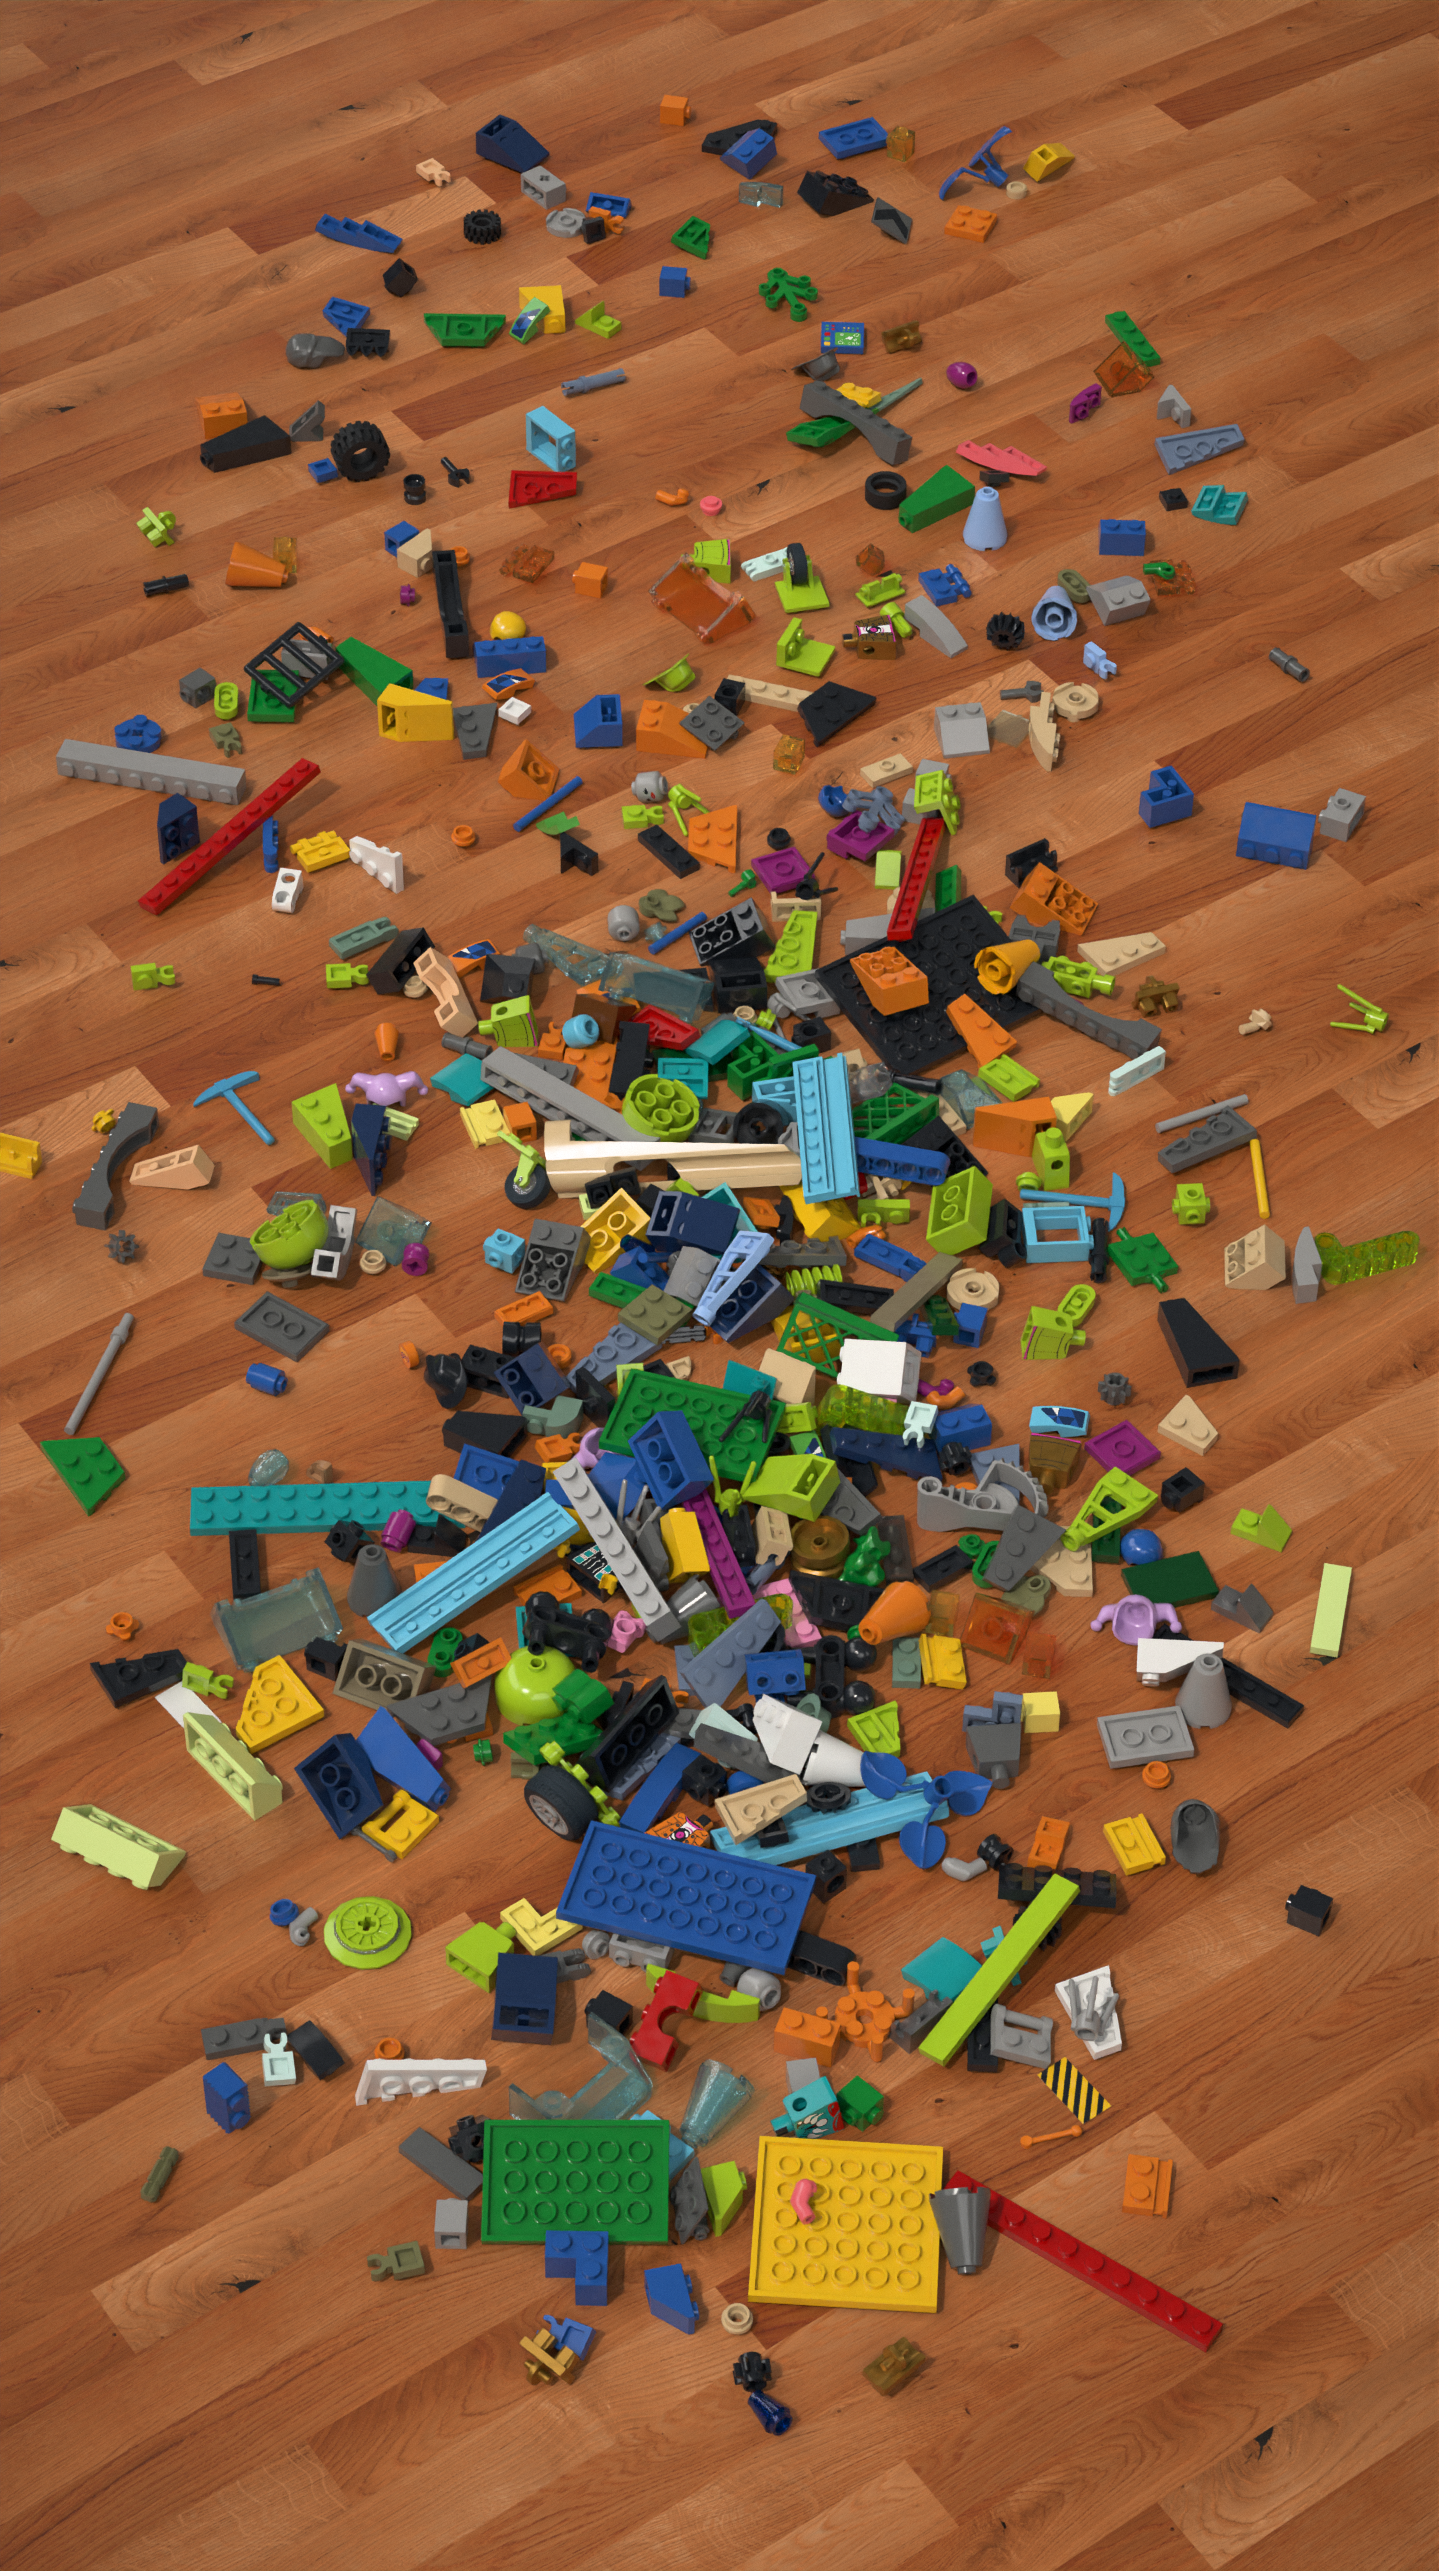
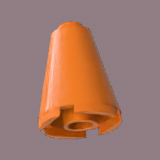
M235 541L227 571L226 585L281 587L282 583H287L289 570H285V564L241 542Z
M896 1581L891 1583L860 1622L859 1633L862 1639L868 1644L876 1645L922 1631L929 1624L931 1618V1610L928 1611L926 1606L928 1602L926 1595L918 1586L911 1582L904 1581L902 1583Z

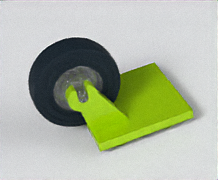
M801 543L789 544L787 547V558L782 559L784 581L775 582V588L785 613L829 607V601L819 576H813L810 555H805Z
M499 1130L497 1135L520 1157L518 1166L509 1173L505 1181L506 1196L519 1208L529 1209L536 1207L545 1200L551 1187L546 1172V1160L540 1157L539 1153L530 1145H523V1142L514 1134L510 1133L507 1136Z

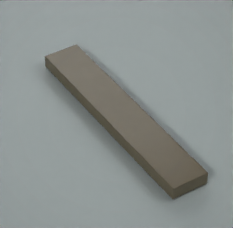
M939 1252L871 1315L870 1322L894 1332L942 1287L955 1272L962 1268L963 1259Z

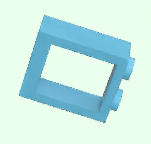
M541 406L526 413V450L554 472L568 471L576 467L575 430L547 408ZM549 435L556 440V446L549 442Z
M1084 1206L1022 1208L1021 1231L1023 1245L1027 1251L1026 1263L1088 1261L1089 1250L1094 1248L1093 1235L1088 1234L1091 1231L1090 1216L1085 1215ZM1077 1229L1079 1241L1038 1242L1036 1230Z

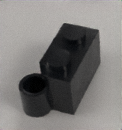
M1003 1199L990 1207L987 1239L980 1244L979 1248L985 1256L992 1257L997 1255L1000 1262L1006 1268L1012 1267L1027 1257V1251L1021 1243L1022 1212L1008 1200Z

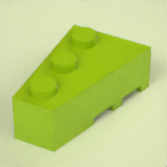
M336 1083L292 1101L293 1124L330 1169L353 1160L351 1135Z

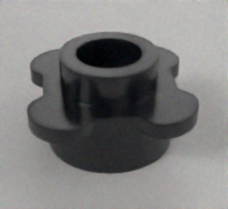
M978 1361L967 1369V1373L971 1376L970 1384L972 1386L993 1385L996 1382V1377L992 1374L993 1366L988 1362Z

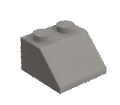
M1127 575L1086 587L1104 626L1144 615L1151 600L1142 581Z
M981 702L935 707L934 731L944 759L990 753L986 716Z

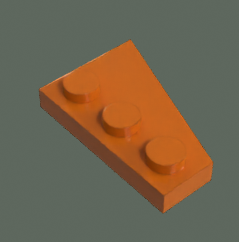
M966 994L947 1006L946 1013L958 1034L962 1035L965 1039L968 1051L971 1055H974L978 1062V1068L983 1067L996 1058L999 1060L1001 1055H1006L1016 1047L1017 1041Z

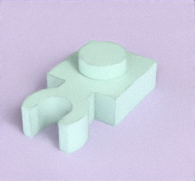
M911 1401L904 1421L905 1429H907L903 1433L904 1445H908L911 1438H917L918 1448L924 1445L923 1432H932L938 1415V1406Z
M281 2033L279 2044H273L270 2041V2035H265L264 2049L268 2052L262 2054L265 2086L289 2085L296 2082L293 2051L284 2052L287 2045V2035L285 2033Z

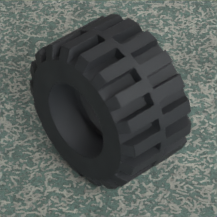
M356 421L355 424L348 423L347 427H341L339 429L340 432L335 433L333 436L334 440L330 444L332 447L330 451L343 477H347L351 481L355 479L356 482H361V479L368 481L370 477L375 478L379 472L382 473L385 470L384 466H388L390 449L380 428H377L375 424L370 425L368 421L363 423ZM367 448L365 451L359 454H354L358 450Z

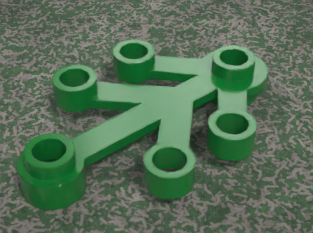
M782 268L770 270L767 273V283L759 285V295L766 296V307L776 308L778 302L785 296L791 306V320L796 322L805 321L807 319V308L803 303L798 302L795 295L810 301L818 298V289L810 287L811 278L806 275L799 278L790 276ZM787 283L798 285L800 288L788 285ZM774 286L779 287L777 291L773 295H771V290L774 288Z

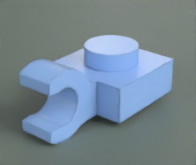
M1091 641L1085 644L1083 663L1103 679H1107L1108 671L1115 675L1117 665L1106 659L1107 653Z

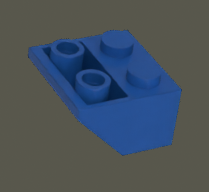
M620 694L596 695L573 714L576 748L623 746Z

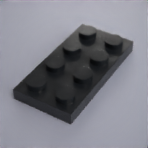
M1018 1863L999 1865L998 1899L1033 1902L1051 1877L1057 1874L1078 1885L1080 1888V1893L1070 1905L1116 1908V1874H1111L1106 1870L1083 1872L1078 1868L1072 1867L1058 1870L1046 1865H1038L1035 1868L1023 1867Z

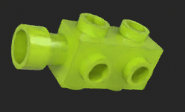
M1051 956L1048 962L1043 961L1041 965L1055 972L1053 978L1067 993L1090 998L1093 989L1100 990L1102 994L1111 996L1115 986V976L1108 974L1104 976L1097 975L1098 968L1089 962H1082L1080 964L1070 961L1066 956H1059L1057 958Z

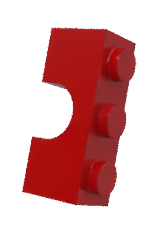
M666 1970L663 1977L660 1976L654 1987L655 1996L651 2004H647L641 2016L643 2023L639 2031H635L629 2041V2048H631L629 2052L634 2059L664 2072L668 2071L679 2044L675 2038L663 2033L664 2021L670 2015L676 2013L692 2018L704 1991L698 1982Z

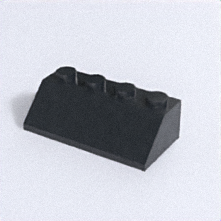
M660 1675L647 1682L633 1696L626 1707L616 1715L610 1725L599 1734L587 1751L581 1754L576 1764H579L589 1775L585 1780L586 1782L594 1786L597 1785L600 1789L610 1793L679 1714L665 1676Z

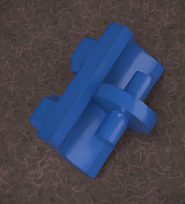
M913 1313L912 1320H906L894 1331V1333L899 1335L897 1342L916 1345V1349L921 1352V1357L928 1358L932 1348H936L937 1335L931 1334L926 1322L919 1321V1313Z

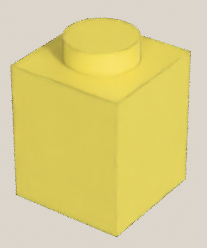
M1057 1691L1023 1693L1021 1722H1023L1024 1732L1059 1731L1060 1709Z

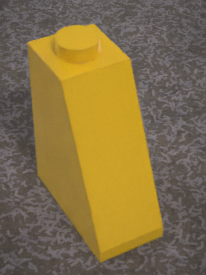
M561 285L519 287V307L521 310L534 297L547 304L550 312L536 326L544 334L565 333V311Z
M685 1508L669 1509V1512L660 1518L662 1546L667 1554L669 1572L666 1575L669 1583H685L695 1574H698L699 1578L710 1571L695 1512H685Z

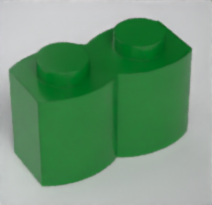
M580 1669L572 1671L552 1688L556 1694L552 1697V1700L557 1709L561 1712L563 1710L568 1712L576 1722L581 1721L589 1724L614 1704L608 1689L598 1680L591 1679Z

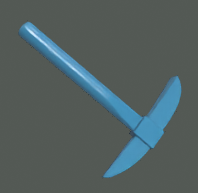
M737 1017L735 1021L748 1028V1031L753 1030L768 1042L788 1052L802 1048L772 1032L758 1028V1025L740 1017Z
M247 1071L228 1079H222L214 1083V1086L205 1090L195 1100L194 1107L217 1096L225 1097L267 1145L274 1143L275 1139L233 1092V1089L259 1081L258 1072Z
M1114 1172L1112 1176V1196L1110 1198L1021 1189L1020 1198L1025 1200L1044 1202L1066 1201L1072 1205L1109 1208L1108 1211H1111L1108 1232L1118 1225L1125 1207L1123 1181Z

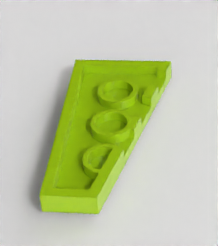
M793 910L783 930V935L778 940L776 949L768 960V966L764 969L766 982L776 983V977L812 970L818 912Z

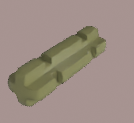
M166 2146L162 2149L159 2155L161 2159L156 2161L147 2178L148 2182L144 2183L140 2191L141 2198L144 2201L153 2203L157 2200L160 2194L159 2190L164 2187L172 2171L171 2167L175 2166L179 2158L178 2151L175 2148Z

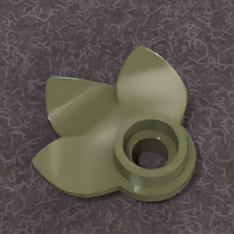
M655 889L649 891L647 896L641 897L638 905L639 911L645 916H657L665 921H676L677 916L674 912L684 908L685 903L677 896L668 895L665 890Z
M1043 1575L1023 1576L1009 1591L1002 1595L1000 1606L1002 1609L1021 1606L1024 1618L1029 1619L1044 1607L1045 1599L1050 1595L1051 1583Z

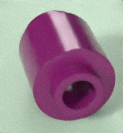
M401 1509L398 1512H391L381 1534V1545L393 1552H401L402 1548L407 1546L416 1526V1521L413 1520L414 1516Z

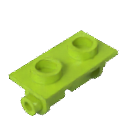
M893 573L882 578L881 584L878 580L864 584L855 596L868 608L905 594V590L900 586L902 577L900 574Z

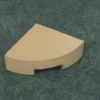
M689 1356L665 1364L674 1375V1378L686 1381L691 1375V1360Z

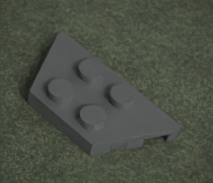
M491 1675L466 1688H463L458 1683L387 1705V1711L392 1718L397 1717L404 1722L407 1730L419 1735L421 1739H425L433 1746L484 1731L489 1705V1693L492 1685Z

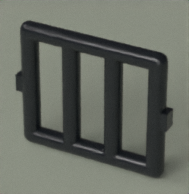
M297 622L244 666V672L260 684V688L267 695L271 693L287 708H291L341 667L345 660L328 645L327 640L322 635L318 637L301 622ZM300 633L328 656L332 662L323 669L289 640ZM283 647L311 670L315 676L306 683L273 656V654ZM266 661L294 684L298 690L290 697L287 696L256 668Z

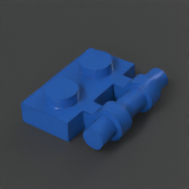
M953 564L946 566L947 573H942L940 568L919 573L918 581L936 607L957 602V595H963L965 598L971 595L969 583L962 579V573Z

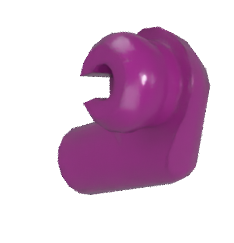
M919 1379L917 1393L926 1397L930 1392L936 1390L940 1396L947 1395L953 1390L954 1383L951 1380L943 1379L940 1382V1386H932Z

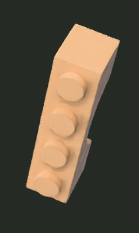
M430 947L413 964L419 978L434 992L441 1004L434 1011L441 1028L453 1035L464 1037L478 1022L451 960Z

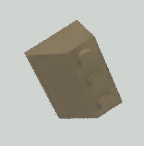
M362 1638L349 1640L332 1694L378 1710L380 1706L387 1710V1705L428 1693L436 1666Z

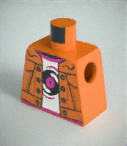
M677 1813L646 1831L645 1834L710 1849V1835L708 1832L713 1828V1823L704 1814L695 1821H692L685 1814Z

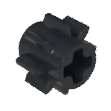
M961 1442L947 1443L943 1446L941 1452L938 1453L941 1470H948L949 1475H961L972 1464L970 1449L968 1446L963 1447Z
M758 2352L744 2353L738 2358L739 2363H733L735 2385L743 2384V2389L747 2392L760 2391L766 2387V2381L772 2380L770 2359L762 2360V2356Z

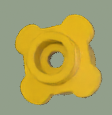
M109 1109L108 1111L102 1110L93 1117L92 1122L94 1125L91 1130L93 1132L98 1130L103 1134L112 1129L116 1124V1120L112 1116L114 1110Z

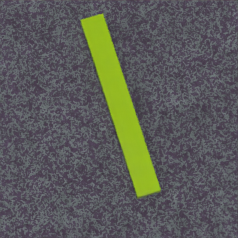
M1057 1874L1051 1877L918 2047L920 2054L943 2067L947 2064L1080 1893L1078 1885Z

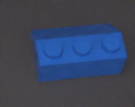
M543 636L493 641L485 640L474 642L473 644L478 678L495 677L504 672L520 668L527 674L546 672V649Z
M1246 802L1238 835L1236 856L1306 870L1312 853L1317 815Z
M682 1410L657 1412L628 1440L657 1507H661V1511L699 1495L714 1481Z

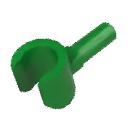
M751 869L745 870L741 874L742 882L728 892L730 897L746 887L749 889L756 887V875Z

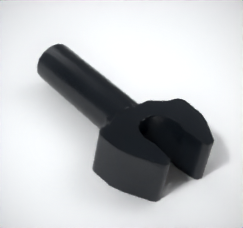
M447 457L441 459V464L450 473L448 474V483L459 488V479H463L467 484L470 483V472L467 468L457 469Z

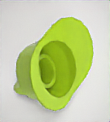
M689 653L670 669L645 682L643 686L656 681L667 691L675 692L684 689L695 679V674L686 660Z

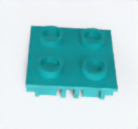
M728 1360L722 1389L748 1395L755 1391H762L773 1400L777 1378Z

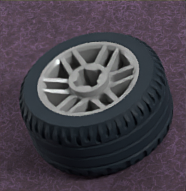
M547 1765L543 1767L524 1787V1797L533 1814L543 1825L562 1839L573 1841L579 1839L587 1831L591 1820L597 1821L598 1807L591 1794L579 1780L559 1766Z

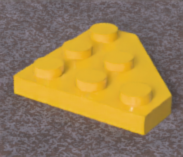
M280 1655L255 1667L252 1684L247 1691L243 1704V1712L236 1726V1736L246 1745L250 1754L324 1717V1709Z

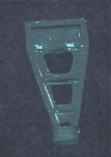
M535 924L529 925L524 932L523 939L529 944L538 943L541 950L546 949L548 959L566 976L582 986L597 981L618 969V962L603 952L547 929H542ZM555 944L563 948L555 951L551 946ZM573 954L586 957V959L575 964L570 963L566 958Z

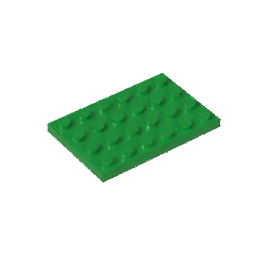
M631 1368L599 1439V1449L635 1457L628 1440L657 1412L682 1410L709 1469V1457L714 1456L718 1476L744 1482L751 1462L755 1461L756 1466L750 1481L752 1483L756 1481L760 1469L766 1460L785 1414L786 1403L771 1400L769 1409L773 1413L770 1417L766 1443L762 1442L764 1418L753 1419L749 1416H744L723 1442H719L723 1432L739 1414L751 1395Z
M485 2120L481 2243L545 2244L546 2230L608 2231L609 2245H668L670 2121Z

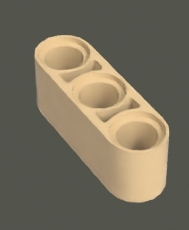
M443 1474L435 1475L432 1478L426 1498V1504L431 1509L481 1532L483 1525L498 1501L496 1498Z

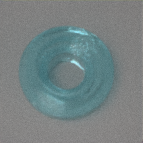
M659 921L645 929V940L651 939L652 942H656L665 936L664 931L667 929L666 925L663 926Z

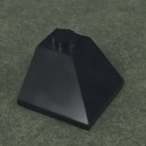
M486 954L480 1002L498 1004L527 995L531 998L536 959Z

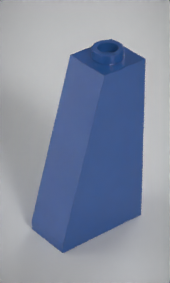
M380 1706L356 1739L367 1757L372 1773L395 1788L406 1791L411 1798L435 1812L439 1806H442L447 1801L451 1788L388 1711Z

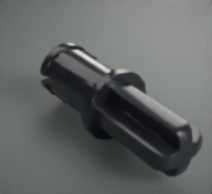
M186 574L168 578L162 576V579L143 582L146 597L163 592L169 594L171 590L189 586Z

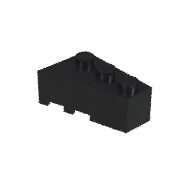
M620 1021V1042L616 1044V1051L618 1053L616 1062L613 1063L609 1092L617 1095L621 1101L634 1080L651 1074V1070H648V1067L653 1068L654 1053L650 1052V1024Z

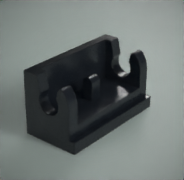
M1044 838L1006 855L1005 876L1020 888L1024 879L1039 862L1055 873L1058 871L1057 852L1053 850L1049 853V841Z
M739 1505L738 1515L735 1517H730L728 1509H725L722 1513L721 1525L740 1568L755 1566L756 1546L747 1505Z

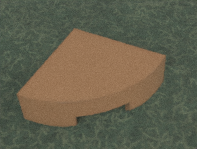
M317 1460L307 1469L306 1475L320 1484L332 1483V1463Z

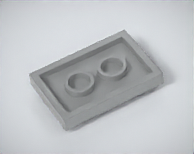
M1180 1705L1097 1717V1728L1110 1769L1194 1756V1747Z

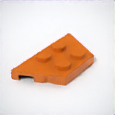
M737 805L689 818L688 853L697 861H704L706 864L714 867L718 863L728 867V872L735 873Z
M618 1037L613 1044L599 1040L586 1048L573 1049L570 1047L565 1050L563 1063L577 1065L579 1068V1073L573 1087L602 1104L606 1103L604 1097L609 1093L613 1063H615L617 1055L616 1044Z

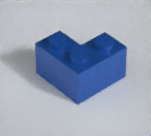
M1172 765L1151 771L1149 790L1140 793L1139 815L1149 828L1192 815L1194 793Z
M546 2230L545 2278H575L576 2305L607 2306L608 2231Z

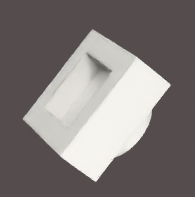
M511 697L498 709L499 717L518 725L531 713V705Z

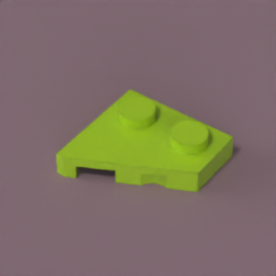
M896 1701L848 1719L847 1727L864 1751L888 1753L895 1757L900 1756L898 1706Z

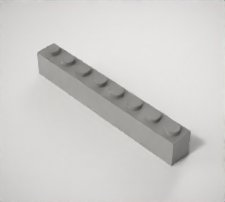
M70 739L64 740L56 755L58 775L169 794L179 793L186 797L233 805L239 804L246 789L245 769Z
M502 1046L482 1060L480 1080L520 1103L528 1101L531 1109L552 1121L571 1120L572 1132L587 1141L660 1142V1137L648 1136L636 1131L625 1121L622 1114ZM655 1159L624 1162L642 1171Z
M573 1458L553 1471V1474L655 1639L659 1642L682 1627L577 1458Z

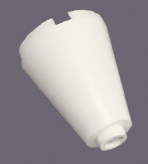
M819 1730L804 1764L806 1770L802 1769V1785L815 1786L823 1782H837L847 1787H866L860 1772L861 1756L864 1752Z

